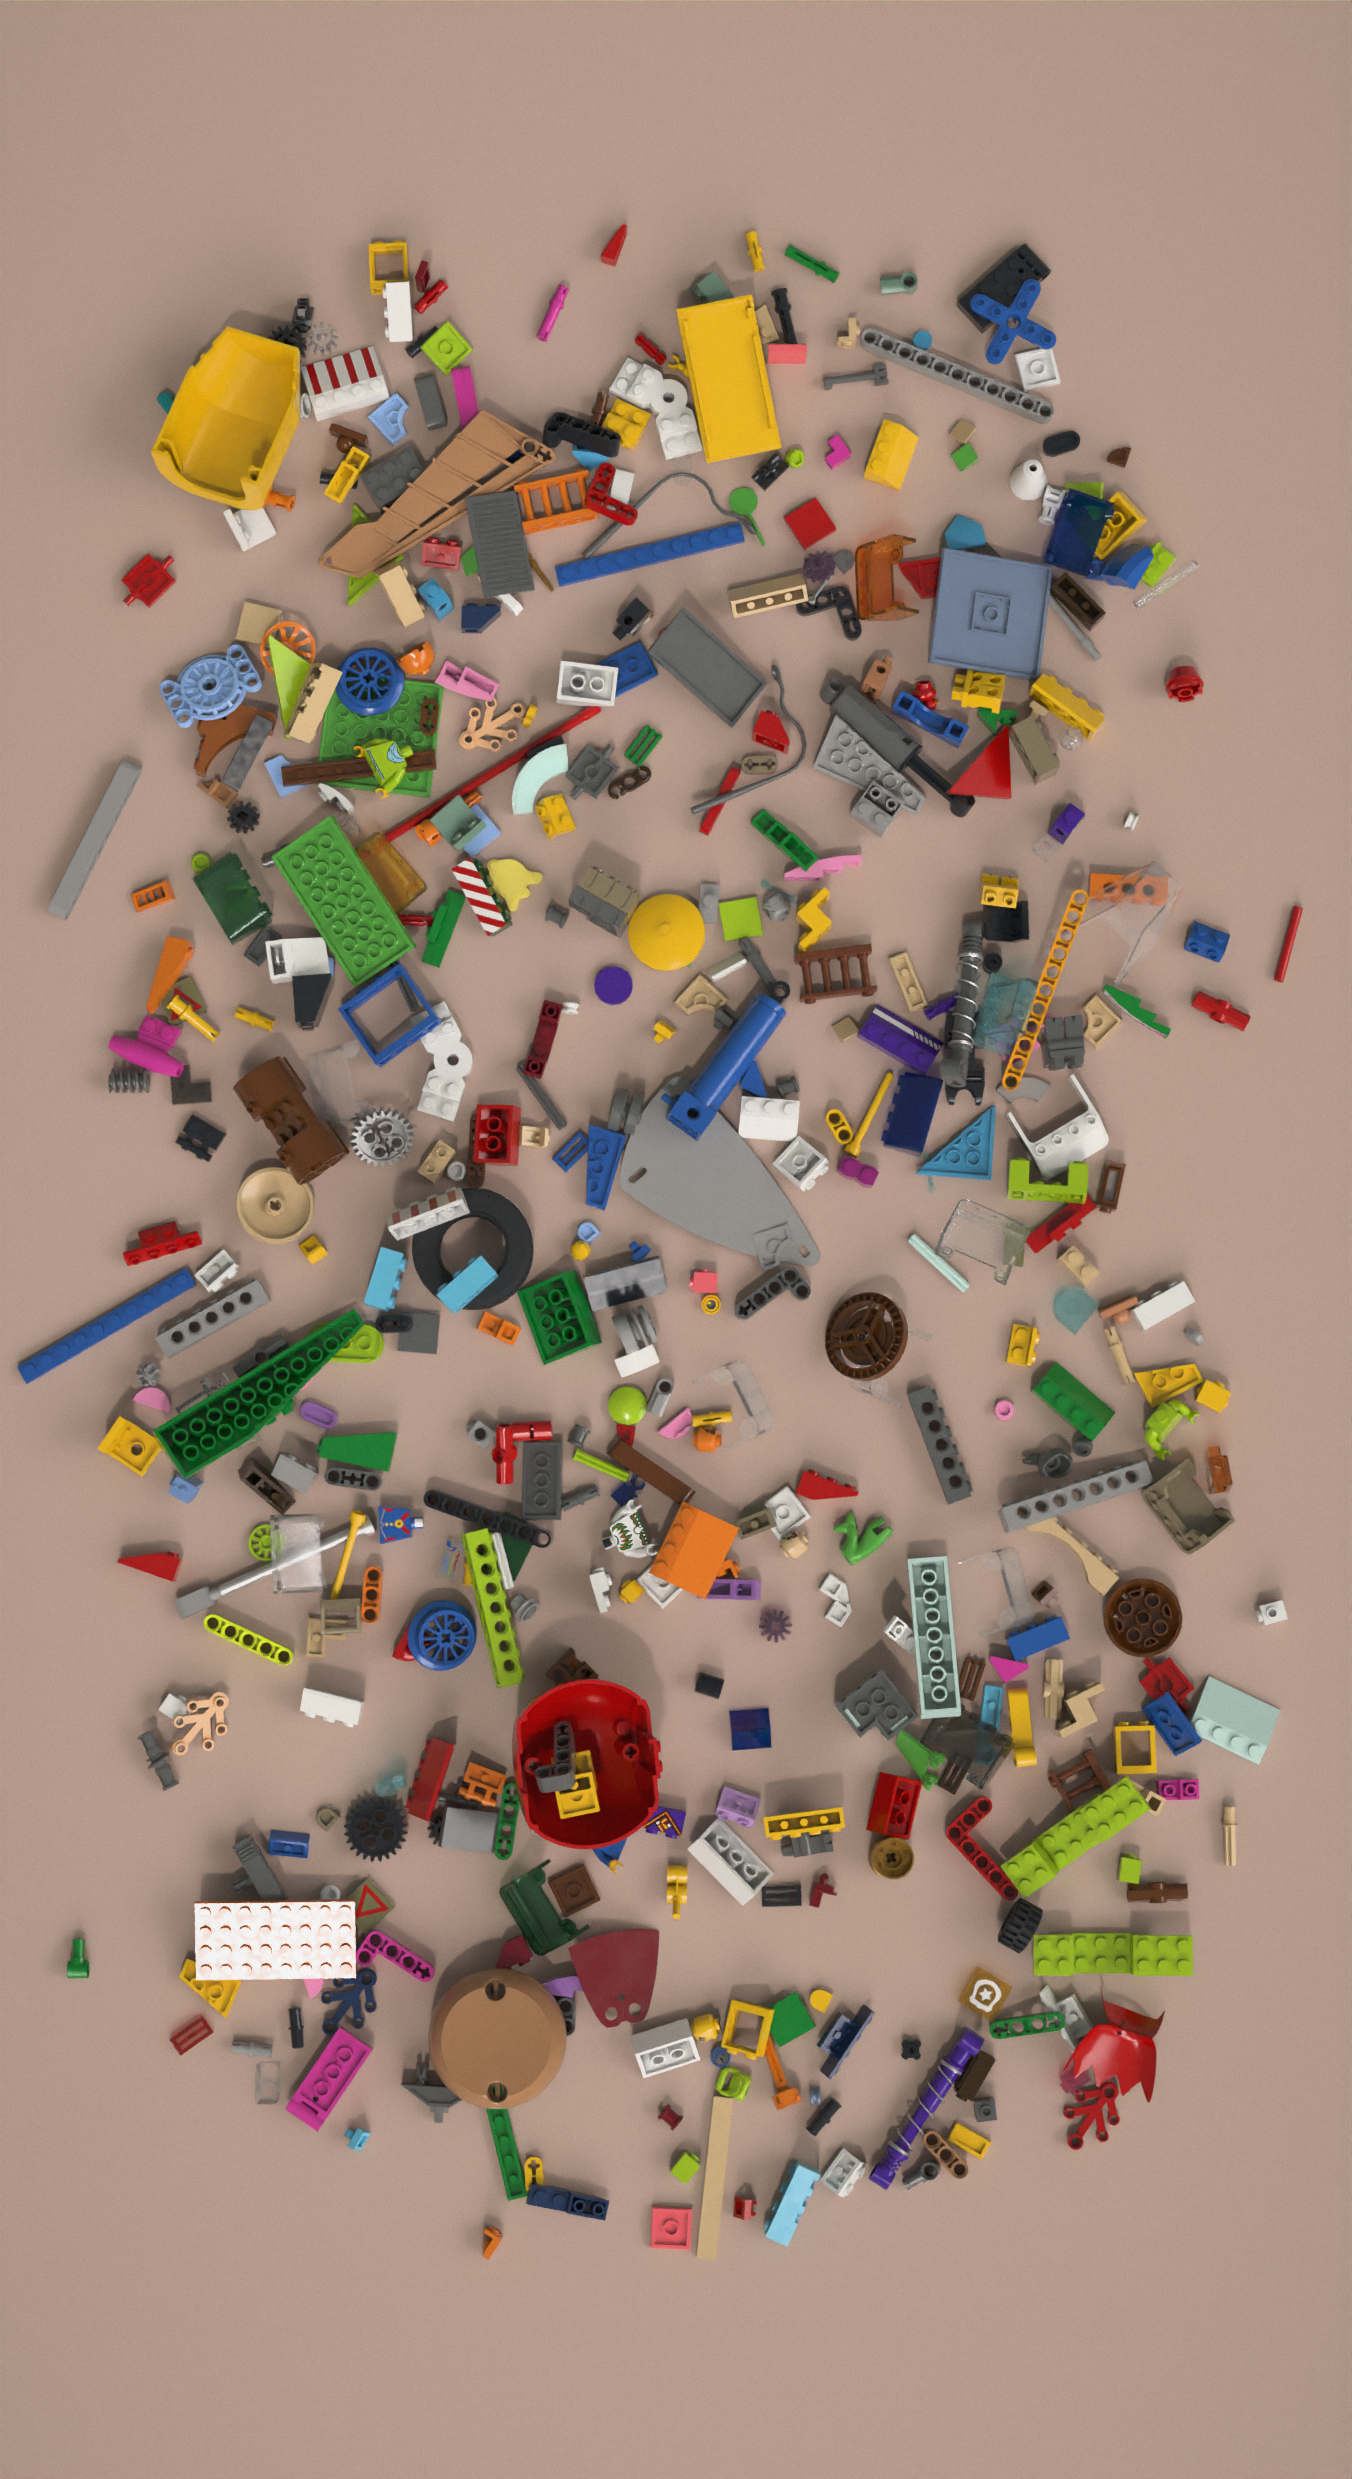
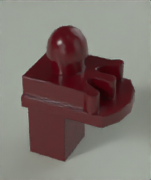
M826 1873L820 1875L819 1882H814L809 1906L819 1908L823 1893L837 1896V1892H834V1887L827 1885L829 1877Z

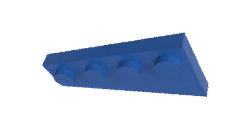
M588 1125L585 1205L605 1210L626 1135Z

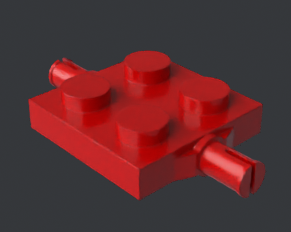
M147 554L121 580L130 591V594L122 601L129 606L137 599L150 608L176 583V580L167 571V568L174 562V559L168 555L160 563Z
M1150 1657L1144 1659L1142 1662L1150 1671L1139 1683L1152 1700L1168 1692L1184 1714L1190 1711L1191 1708L1184 1699L1195 1688L1169 1657L1158 1665H1155Z

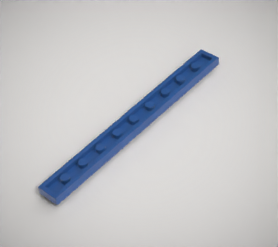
M739 522L555 567L559 587L744 543L745 540Z
M185 1268L29 1359L17 1368L26 1384H29L195 1287L196 1283L188 1269Z

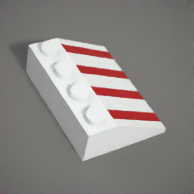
M373 346L300 367L317 422L389 399L386 383Z
M452 1187L447 1189L445 1194L439 1196L434 1194L427 1197V1200L424 1202L416 1201L409 1204V1207L403 1210L401 1208L392 1210L390 1215H387V1225L391 1234L398 1241L466 1215L470 1211L461 1188Z

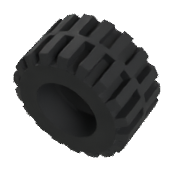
M1023 1898L1017 1900L1000 1928L998 1942L1017 1953H1021L1034 1936L1042 1919L1043 1910Z

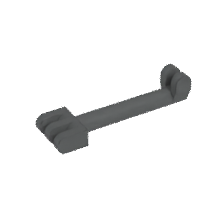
M874 365L872 367L873 372L823 377L824 390L832 389L833 384L874 380L875 386L887 385L889 380L881 379L888 376L887 372H879L886 370V365Z

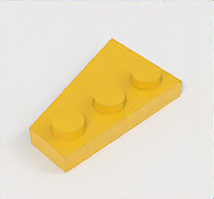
M1195 1364L1133 1373L1151 1408L1204 1381Z
M188 1958L179 1976L181 1980L227 2019L242 1983L241 1980H196V1962Z

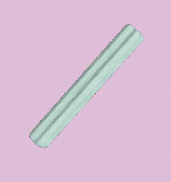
M913 1234L908 1239V1243L961 1292H965L969 1288L970 1284L916 1234Z

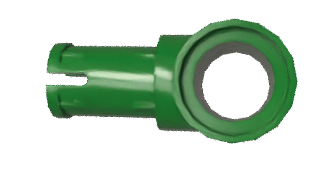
M73 1939L72 1957H70V1961L67 1963L68 1979L89 1978V1961L84 1957V1939Z

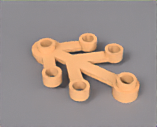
M493 698L492 701L495 702V705L490 707L488 706L490 701L486 700V712L482 728L475 731L476 723L481 717V712L476 707L471 708L469 711L470 721L468 729L459 737L461 747L466 750H472L478 746L490 749L492 752H498L501 749L500 742L496 739L491 742L480 739L484 735L515 742L517 740L515 730L504 731L496 728L512 718L522 719L526 714L525 706L521 703H514L510 711L492 721L497 701ZM520 707L521 712L516 713L514 709ZM473 711L479 713L476 717H473L471 714ZM510 733L515 734L513 739L508 738ZM467 737L472 738V741L470 743H467L465 741ZM493 743L499 745L497 749H493L491 746Z
M215 1692L209 1699H189L185 1704L189 1712H195L198 1708H208L204 1713L184 1716L177 1714L173 1717L172 1722L178 1728L188 1723H195L183 1738H176L172 1741L171 1750L176 1755L180 1756L187 1752L188 1744L201 1728L203 1740L201 1741L202 1748L206 1751L213 1749L214 1742L211 1740L210 1718L214 1713L216 1716L214 1731L220 1736L226 1734L227 1727L224 1724L223 1710L228 1706L229 1699L225 1693ZM222 1699V1703L216 1705L217 1700ZM195 1703L194 1708L190 1709L189 1705ZM178 1718H182L180 1724H176ZM223 1726V1730L218 1732V1728ZM210 1741V1746L205 1747V1743ZM183 1745V1749L178 1751V1746Z

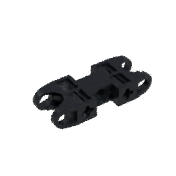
M949 1011L944 1030V1049H948V1044L952 1041V1033L950 1031L953 1030L954 1015L952 1013L954 1011ZM975 1012L974 1022L976 1023L975 1028L972 1030L974 1044L973 1051L969 1056L966 1086L953 1087L945 1082L948 1105H954L957 1092L965 1089L975 1098V1105L981 1106L985 1087V1068H975V1049H984L985 1028L981 1012Z

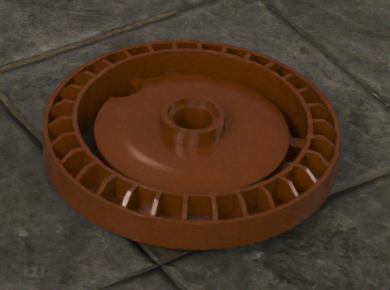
M866 1292L850 1297L836 1309L826 1329L825 1349L830 1363L842 1375L853 1380L871 1381L884 1376L896 1366L904 1354L908 1340L906 1317L897 1303L879 1293ZM886 1310L889 1313L892 1322H885L884 1315ZM840 1349H842V1351H843L844 1355L846 1356V1358H847L848 1360H850L851 1362H853L854 1364L861 1365V1366H869V1367H865V1368H852V1367H850V1366L846 1363V1361L844 1360V1358H843V1356H842V1354H841V1350H840Z

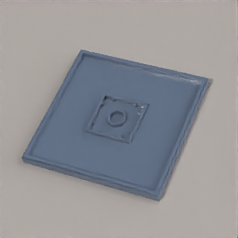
M942 548L928 663L1037 681L1040 676L1053 567Z

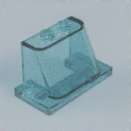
M992 972L989 975L976 1024L973 1045L1006 1057L1010 1055L1012 1045L1026 1033L1039 982L1030 978L1012 980Z

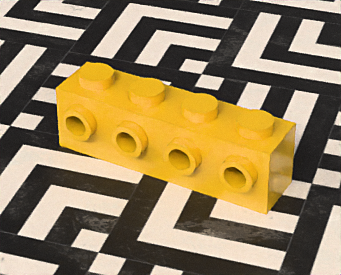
M842 1806L763 1816L765 1837H770V1840L782 1839V1835H790V1838L802 1836L801 1833L809 1832V1835L821 1834V1830L829 1829V1832H839L842 1827H845Z

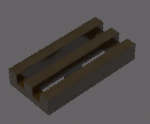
M955 1751L937 1785L955 1795L974 1760ZM957 1757H961L947 1784L944 1785L943 1783ZM964 1760L968 1761L954 1788L951 1789L950 1786Z

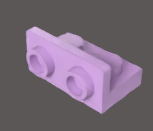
M724 1786L715 1815L722 1820L737 1822L742 1827H752L761 1799Z

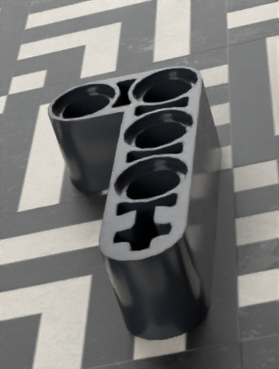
M556 412L544 425L542 444L548 448H555L564 440L603 456L613 458L619 454L621 436L614 431L569 414Z

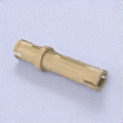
M1110 1327L1112 1335L1109 1328L1103 1330L1110 1345L1108 1347L1109 1351H1112L1120 1371L1123 1384L1129 1383L1127 1375L1130 1382L1136 1381L1122 1347L1124 1344L1120 1342L1116 1327Z

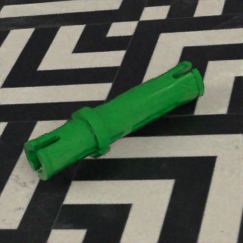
M789 245L785 252L786 257L814 271L815 275H821L832 283L836 282L840 272L828 267L825 262L814 259L792 245Z

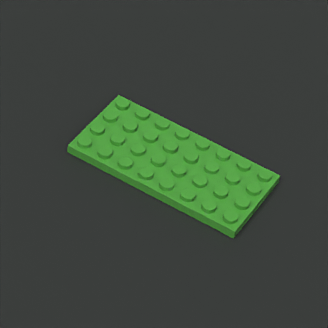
M333 815L321 821L271 857L354 987H358L417 947Z

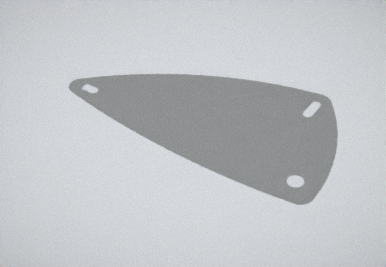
M682 1077L671 1079L644 1109L640 1123L636 1124L634 1136L631 1135L628 1140L620 1171L619 1183L621 1188L637 1201L679 1227L719 1245L757 1257L759 1256L752 1235L788 1223L793 1242L786 1245L782 1250L780 1262L807 1266L817 1264L820 1259V1253L792 1205L760 1160L718 1111L698 1141L666 1119L671 1106L661 1100L663 1094L666 1093L670 1097L675 1095L681 1096L691 1085ZM687 1114L689 1118L695 1119L693 1114ZM641 1167L646 1168V1174L633 1184L629 1182V1177ZM785 1228L756 1237L762 1258L775 1261V1255L769 1253L767 1245L774 1239L779 1240L781 1243L788 1239ZM776 1241L772 1242L769 1245L770 1251L776 1253L780 1244ZM804 1245L811 1254L804 1258L798 1251V1246Z

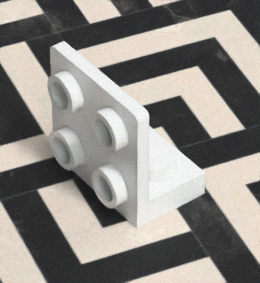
M263 508L259 510L241 509L232 514L230 509L223 512L243 552L276 535V531Z

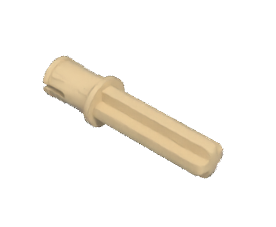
M1223 1806L1224 1824H1222V1827H1224V1861L1226 1866L1236 1865V1827L1238 1826L1235 1820L1236 1806Z

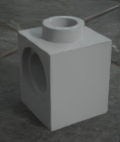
M479 1420L476 1423L473 1421L466 1430L469 1432L467 1436L485 1450L496 1438V1433ZM478 1429H484L486 1436L483 1439H477L475 1432Z

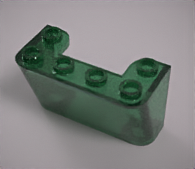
M228 852L192 878L232 945L262 929L266 924L272 923L270 917L273 915L266 902L261 903L258 897L261 894L257 887L250 885L248 880L251 877L246 869L241 870L243 864L236 852L234 854Z

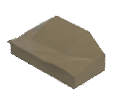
M762 1501L744 1507L741 1517L734 1522L735 1526L740 1528L738 1533L741 1540L777 1526L771 1509L766 1507Z

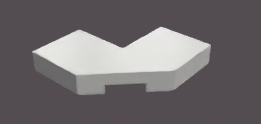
M829 1573L819 1588L821 1592L835 1600L825 1618L841 1628L852 1612L847 1586Z

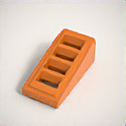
M162 881L130 894L136 912H141L176 899L169 881ZM156 890H157V893H158V896H159V899H158V900H157L156 895H155V892H154V891H156ZM147 893L150 894V897H151V900H152L151 903L149 902ZM141 895H142L143 900H144V903H145V905H143V906H142L141 901H140V898H139V896H141Z

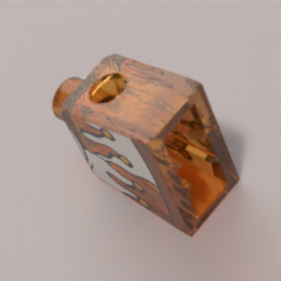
M1220 1446L1209 1447V1457L1205 1461L1209 1494L1229 1492L1233 1482L1228 1456L1221 1455Z

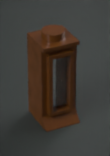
M1111 1160L1105 1162L1096 1202V1208H1100V1212L1111 1214V1211L1117 1210L1126 1164Z

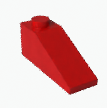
M168 1551L167 1554L157 1553L119 1558L117 1563L175 1582L183 1559L178 1558L179 1554Z

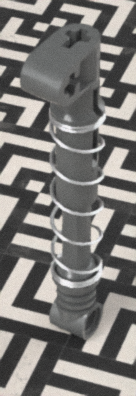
M964 920L962 926L964 939L963 948L959 952L958 957L961 962H958V964L963 965L962 979H956V981L961 982L960 996H954L957 1000L955 1013H952L954 1015L953 1030L950 1031L952 1033V1041L948 1044L950 1058H943L940 1065L942 1078L948 1085L953 1087L966 1086L969 1056L973 1051L974 1040L972 1039V1030L976 1026L974 1012L978 1009L973 997L980 992L979 987L975 984V980L982 975L977 964L983 962L981 949L982 940L985 938L984 920ZM976 969H978L979 972H980V975H979V977H977V978H976ZM976 986L978 992L974 995V987Z

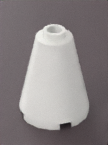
M1028 460L1017 466L1011 473L1010 489L1020 500H1036L1046 491L1048 479L1039 461Z

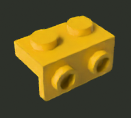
M562 793L543 798L535 805L536 813L549 840L557 835L572 832L576 829Z

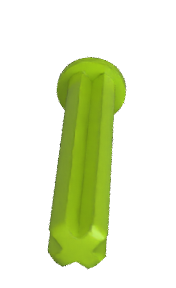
M580 1447L577 1448L572 1462L574 1460L579 1461L617 1479L627 1481L630 1474L628 1471L579 1450Z

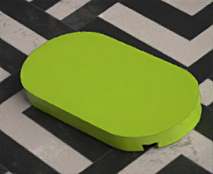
M322 1322L315 1325L308 1332L307 1337L331 1322ZM365 1324L329 1362L362 1364L374 1362L381 1356L384 1349L382 1334L375 1327Z

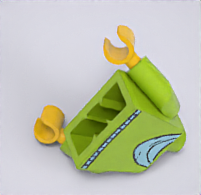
M374 738L364 743L363 747H354L355 751L361 750V753L356 757L366 758L380 786L383 785L384 787L376 789L375 793L378 794L382 790L384 795L380 800L386 799L389 796V792L400 783L405 774L407 766L405 758L413 755L410 746L406 745L398 748L395 741Z

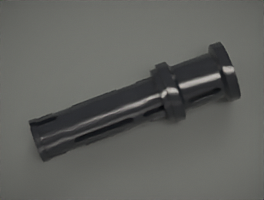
M787 288L776 289L771 292V296L774 297L776 305L774 309L779 314L785 343L798 344L790 315L792 307L787 298L788 290Z

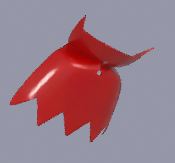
M1102 1995L1103 2008L1111 2024H1100L1093 2027L1078 2044L1063 2072L1074 2059L1075 2079L1090 2066L1093 2068L1097 2087H1100L1110 2078L1117 2075L1122 2096L1141 2082L1146 2100L1150 2103L1155 2083L1157 2058L1156 2046L1152 2038L1160 2029L1165 2011L1158 2019H1154L1103 2000Z

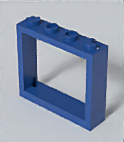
M402 964L395 965L393 968L390 967L385 975L376 977L370 986L361 988L355 997L346 999L345 1003L338 1008L375 1065L379 1067L384 1066L442 1023L432 1005ZM403 975L430 1016L384 1050L377 1053L351 1013Z

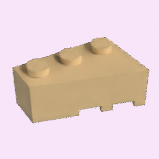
M392 561L373 571L375 576H378L382 589L386 592L390 604L404 628L425 617L423 614L425 608L421 601L417 602L415 597L417 592L413 584L408 583L406 579L408 573L404 566L401 567L395 561Z

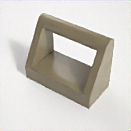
M360 1598L320 1600L321 1635L361 1633ZM356 1611V1625L325 1627V1612Z

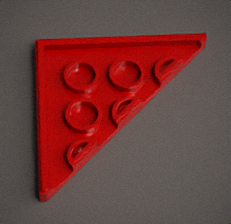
M1008 725L1003 726L998 734L989 741L984 750L970 763L971 765L955 780V783L946 791L947 794L997 799L1012 798Z

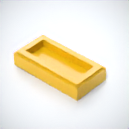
M955 2122L947 2137L948 2141L981 2160L991 2144V2141L958 2122Z

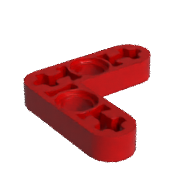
M602 463L590 485L584 503L587 508L621 524L631 526L636 522L638 512L632 506L606 495L615 475V468L609 463ZM605 471L608 472L606 478L602 477ZM595 484H602L604 489H598ZM612 505L616 510L610 511L606 506Z

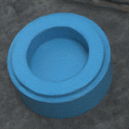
M926 331L917 332L913 337V346L924 351L930 348L932 344L931 335Z

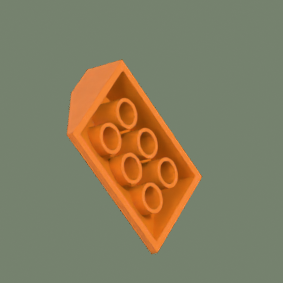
M682 1502L649 1573L706 1600L740 1528L693 1505Z

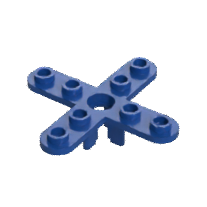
M1034 279L1026 280L1010 308L983 294H976L971 298L970 307L972 311L1000 326L986 350L985 356L989 363H1001L1017 335L1044 350L1054 347L1056 335L1047 328L1026 318L1041 291L1038 281ZM1010 318H1013L1012 322L1015 324L1018 321V326L1014 329L1009 328L1007 325Z

